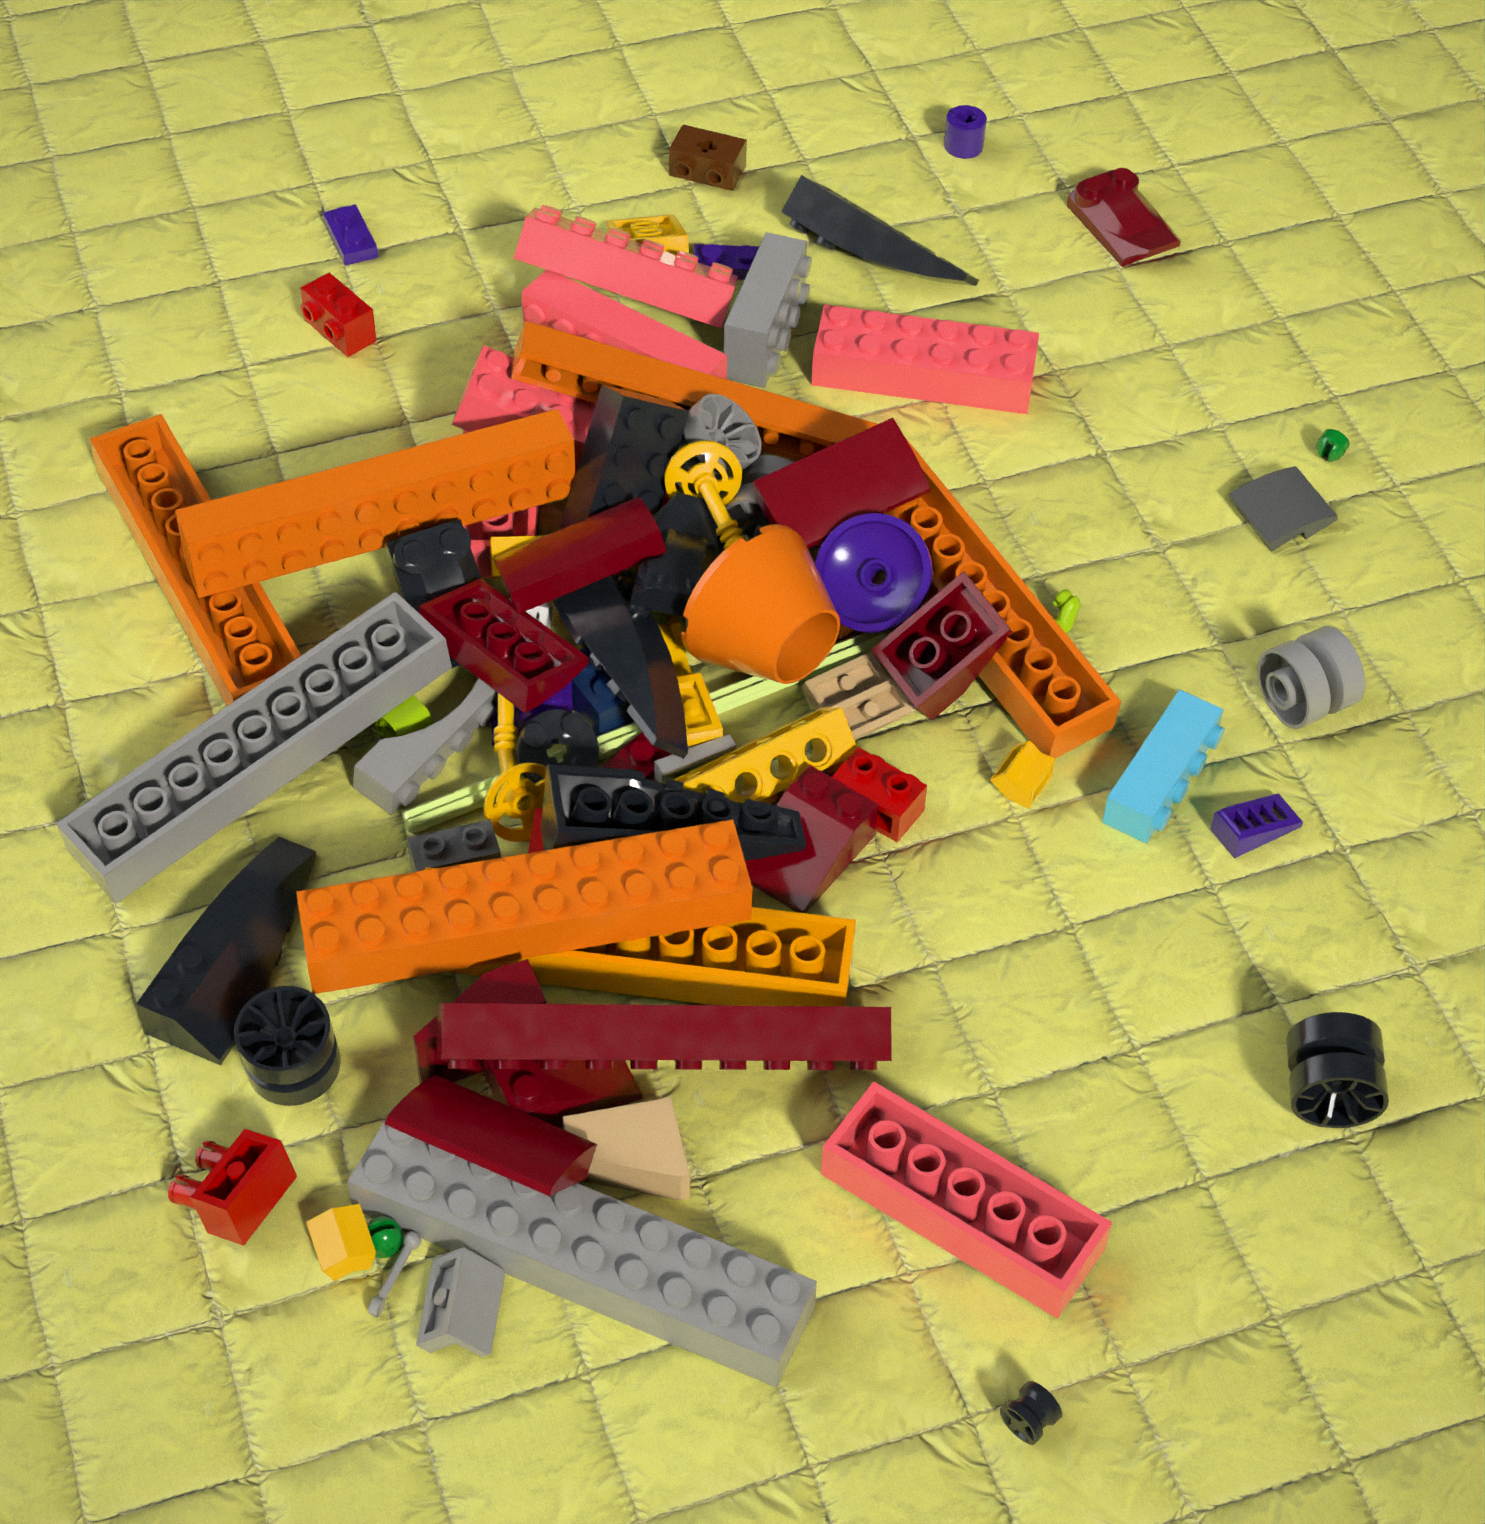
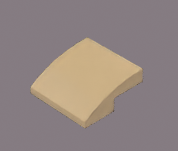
M872 651L805 681L801 688L815 710L822 707H842L854 740L909 716L916 710L893 678H888Z

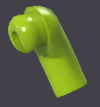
M1063 589L1053 600L1054 606L1060 609L1054 620L1067 634L1073 628L1081 603L1077 595L1073 596L1070 590Z

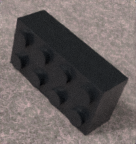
M602 385L560 529L638 496L645 503L651 515L656 514L661 508L666 492L664 484L665 469L671 457L679 449L689 411L668 400Z

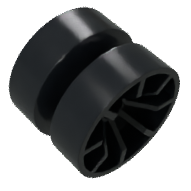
M296 986L273 987L255 995L239 1012L234 1026V1039L249 1082L258 1095L277 1105L296 1106L317 1099L331 1087L339 1073L341 1055L327 1008L314 993Z
M1329 1012L1305 1018L1289 1030L1286 1042L1288 1067L1291 1072L1289 1078L1291 1107L1298 1118L1319 1127L1349 1128L1369 1123L1386 1111L1389 1098L1386 1072L1383 1068L1385 1063L1381 1029L1375 1022L1358 1014Z

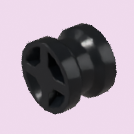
M1028 1381L1019 1390L1020 1396L1016 1400H1008L1000 1408V1415L1008 1429L1016 1437L1029 1445H1034L1043 1436V1428L1046 1425H1054L1062 1417V1410L1057 1400L1046 1388L1034 1381Z

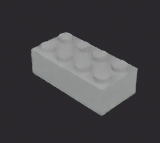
M766 232L724 324V354L727 355V380L765 388L770 375L777 374L781 358L780 352H786L789 345L790 328L797 327L800 318V305H806L809 298L810 284L805 283V278L809 275L812 258L807 256V241Z

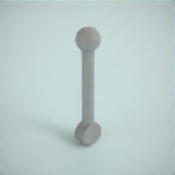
M410 1231L404 1235V1247L378 1295L373 1297L369 1305L368 1314L375 1317L381 1315L385 1300L411 1251L417 1249L421 1244V1237L418 1233Z

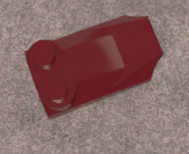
M1117 168L1079 182L1067 199V207L1122 267L1179 247L1181 242L1178 235L1138 190L1139 178L1127 168Z

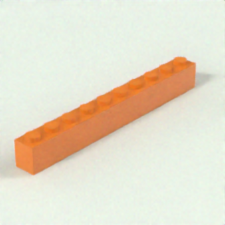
M525 321L514 351L511 379L593 403H597L602 385L668 400L687 411L708 394L723 395L737 403L750 416L760 435L761 451L795 461L877 425L874 422L529 321Z

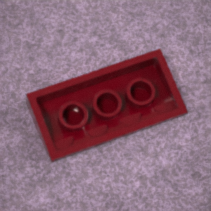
M893 417L753 481L755 499L770 524L785 525L792 528L803 538L808 549L824 542L836 527L853 517L870 513L884 514L931 492L930 485L913 450Z
M638 496L496 556L493 560L518 614H521L667 552L657 523L645 503Z
M482 579L473 581L419 605V614L445 637L449 656L524 713L536 708L557 694L588 665L589 657L526 611L518 614L512 601Z
M437 1075L422 1082L410 1091L393 1108L385 1121V1125L547 1196H551L586 1179L597 1144Z

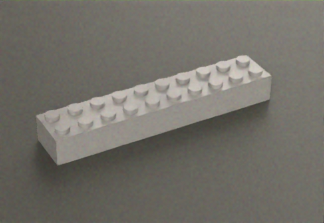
M395 591L57 822L56 826L68 852L115 904L450 670L452 666L446 639Z
M385 1121L347 1181L351 1204H360L363 1214L374 1219L381 1216L390 1217L399 1224L401 1230L407 1233L410 1231L416 1232L422 1239L450 1251L465 1247L501 1267L507 1275L776 1388L815 1308L816 1280L578 1183L551 1196H547L385 1125Z

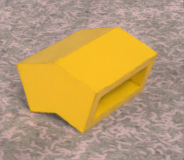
M1028 740L1012 748L990 781L1007 799L1030 809L1053 776L1056 759L1040 752Z
M360 1204L331 1208L306 1221L321 1270L332 1280L336 1281L351 1272L371 1269L376 1250Z

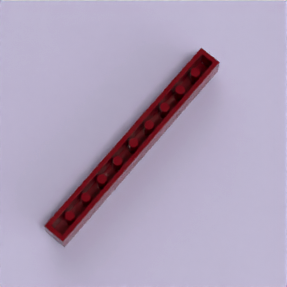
M437 1004L436 1059L448 1060V1069H476V1060H494V1069H522V1060H540V1069H568V1060H585V1069H613V1060H630V1069H658V1060H675V1070H702V1061H719V1070H747V1061H763V1070H790V1061H807V1070H834V1061H850V1070H877V1061H892L891 1007Z

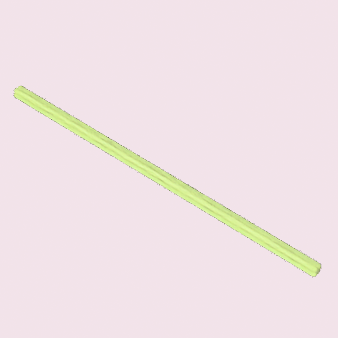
M896 628L877 633L863 632L835 643L824 661L813 672L797 682L782 684L752 675L711 691L709 695L717 715L825 673L872 651L871 649ZM635 721L596 736L599 745L597 762L616 755L642 732ZM567 749L549 754L548 757H556L558 763H561L563 761V754L567 753ZM501 773L405 810L403 812V821L409 833L414 834L483 807L489 788ZM498 792L496 793L494 802H496V798H497Z

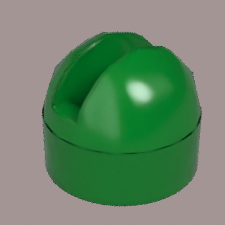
M1326 429L1318 439L1316 449L1320 458L1327 456L1328 461L1333 462L1339 460L1345 454L1350 443L1348 438L1340 431Z
M387 1216L376 1217L369 1222L367 1227L376 1250L375 1257L388 1258L395 1255L403 1244L402 1231L399 1224Z

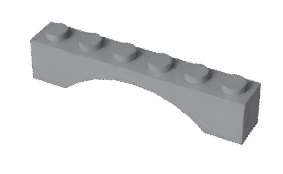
M478 678L472 691L464 701L442 720L410 734L381 739L354 765L353 788L390 815L401 805L408 806L416 798L420 786L428 778L431 780L435 779L445 767L446 760L454 752L460 753L466 748L472 738V733L480 725L486 727L494 719L498 711L496 707L498 705V692Z

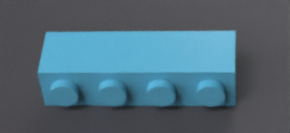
M1179 689L1108 795L1102 823L1146 844L1155 830L1162 832L1171 816L1172 809L1170 807L1173 802L1180 804L1187 793L1190 785L1188 779L1191 775L1197 777L1202 771L1207 759V754L1205 753L1208 748L1215 750L1220 743L1225 730L1224 727L1220 726L1224 709Z

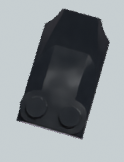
M676 493L663 508L653 515L660 529L667 552L640 563L630 604L686 618L683 614L692 591L708 567L725 550L724 545L726 543H721V536H718L716 533L718 527L705 500Z
M461 519L421 530L384 544L401 596L418 613L419 605L481 579L470 548L471 538L468 531L463 527ZM450 657L452 668L461 666V664Z

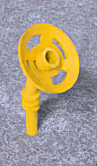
M697 441L679 449L669 460L664 473V484L670 499L674 494L678 493L675 482H681L683 492L686 495L705 500L718 527L716 533L718 536H721V543H726L724 545L725 550L740 538L746 541V537L741 535V528H737V520L731 519L725 507L737 494L742 481V469L737 456L727 446L715 441ZM705 454V462L694 465L688 472L681 468L688 459L696 455ZM719 457L723 458L730 465L733 477L728 478L725 468L718 462ZM714 468L720 472L722 480L716 479L713 471ZM688 483H693L696 494L689 490ZM721 490L727 492L722 498L719 495Z
M498 693V726L494 728V752L498 754L501 775L497 777L488 790L484 803V815L486 820L491 819L494 832L500 838L513 842L530 840L535 808H541L544 801L547 767L537 763L516 765L514 749L518 728L514 726V704ZM532 772L539 774L544 779L534 784L529 779L520 778V774ZM498 792V795H497V798H496V804L494 805V799H495L496 793ZM505 813L510 818L520 819L522 827L510 828L500 824L498 821Z

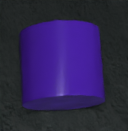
M960 105L951 108L946 117L945 150L950 155L962 159L978 156L984 148L986 114L975 106Z

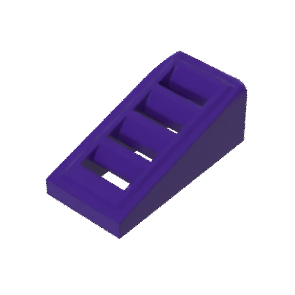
M1278 793L1232 805L1215 812L1210 830L1235 859L1301 828L1303 821ZM1272 809H1276L1284 819L1280 820ZM1265 814L1271 823L1267 824L1261 815ZM1253 819L1258 826L1254 827L1249 820ZM1241 824L1246 830H1241L1238 825Z

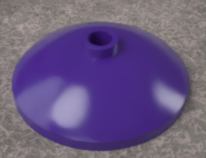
M863 514L843 522L825 539L815 562V566L838 613L840 623L859 632H884L900 626L921 608L927 598L932 582V560L926 543L908 523L887 514ZM883 571L885 573V580L881 584H875L873 581L874 575L877 572Z

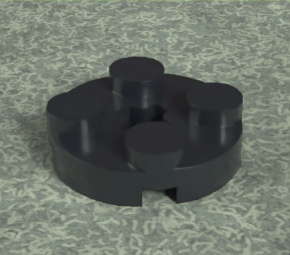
M553 709L539 713L527 721L525 727L521 730L520 736L517 737L514 753L517 765L537 763L546 767L548 764L597 767L599 745L594 730L581 714L563 709ZM553 739H557L560 745L566 746L567 753L563 754V761L561 763H558L556 757H548L547 749L553 747ZM521 773L525 779L531 780L534 784L544 779L536 773Z

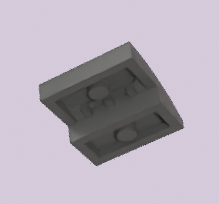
M1296 466L1266 474L1229 493L1232 504L1271 552L1299 534L1308 539L1338 520L1337 514Z

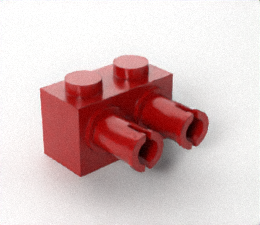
M244 1129L229 1148L216 1144L214 1141H204L202 1143L203 1146L211 1149V1151L199 1147L195 1162L199 1169L209 1170L210 1173L202 1182L189 1178L187 1175L179 1174L175 1179L184 1185L172 1181L168 1189V1198L171 1203L195 1209L208 1234L243 1246L297 1178V1174L282 1141L248 1129Z

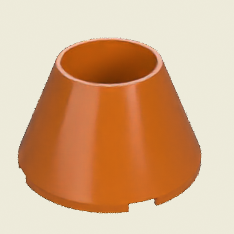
M768 525L759 529L762 534L747 542L742 538L735 541L704 572L685 607L683 616L688 619L687 631L682 632L681 637L686 650L699 661L778 683L791 684L813 672L830 653L840 631V618L803 538L788 526Z

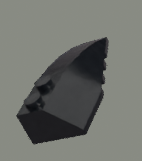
M803 175L800 176L781 211L792 218L789 223L790 226L804 234H807L810 229L818 234L816 241L832 251L838 246L884 267L939 282L976 286L979 282V279L948 260L936 256L935 252L911 240L909 236L889 226L888 223L830 188Z
M623 573L620 576L613 574L552 600L572 639L578 645L582 646L585 643L592 652L589 656L590 663L597 670L603 669L612 678L607 684L614 695L630 705L626 711L650 743L657 748L684 759L688 754V743L678 679L662 632L651 614L652 610L630 604L635 580Z
M548 764L546 768L541 826L544 851L727 820H734L745 861L804 851L807 844L799 811L751 799H746L744 803H740L725 797L723 792L708 789L706 794L684 789V782L668 778L665 784L644 779V772L632 769Z
M278 837L230 881L183 937L136 1003L144 1034L218 1065L223 1063L236 1044L234 1026L239 1012L255 995L270 989V979L274 967H278L282 955L281 947L286 933L290 932L294 921V911L298 902L296 891L305 890L316 858L315 850Z

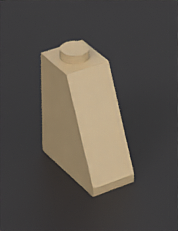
M671 1097L563 1116V1130L597 1144L587 1178L582 1181L671 1199H690V1173Z

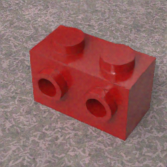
M330 272L300 288L302 297L300 308L305 321L346 357L377 342L373 309Z
M857 747L832 776L835 780L879 805L876 831L895 842L902 838L925 810L926 784L921 782L916 776L906 774L888 764L880 756L870 754L860 747Z

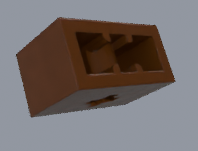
M683 124L669 148V176L733 191L746 168L747 139Z

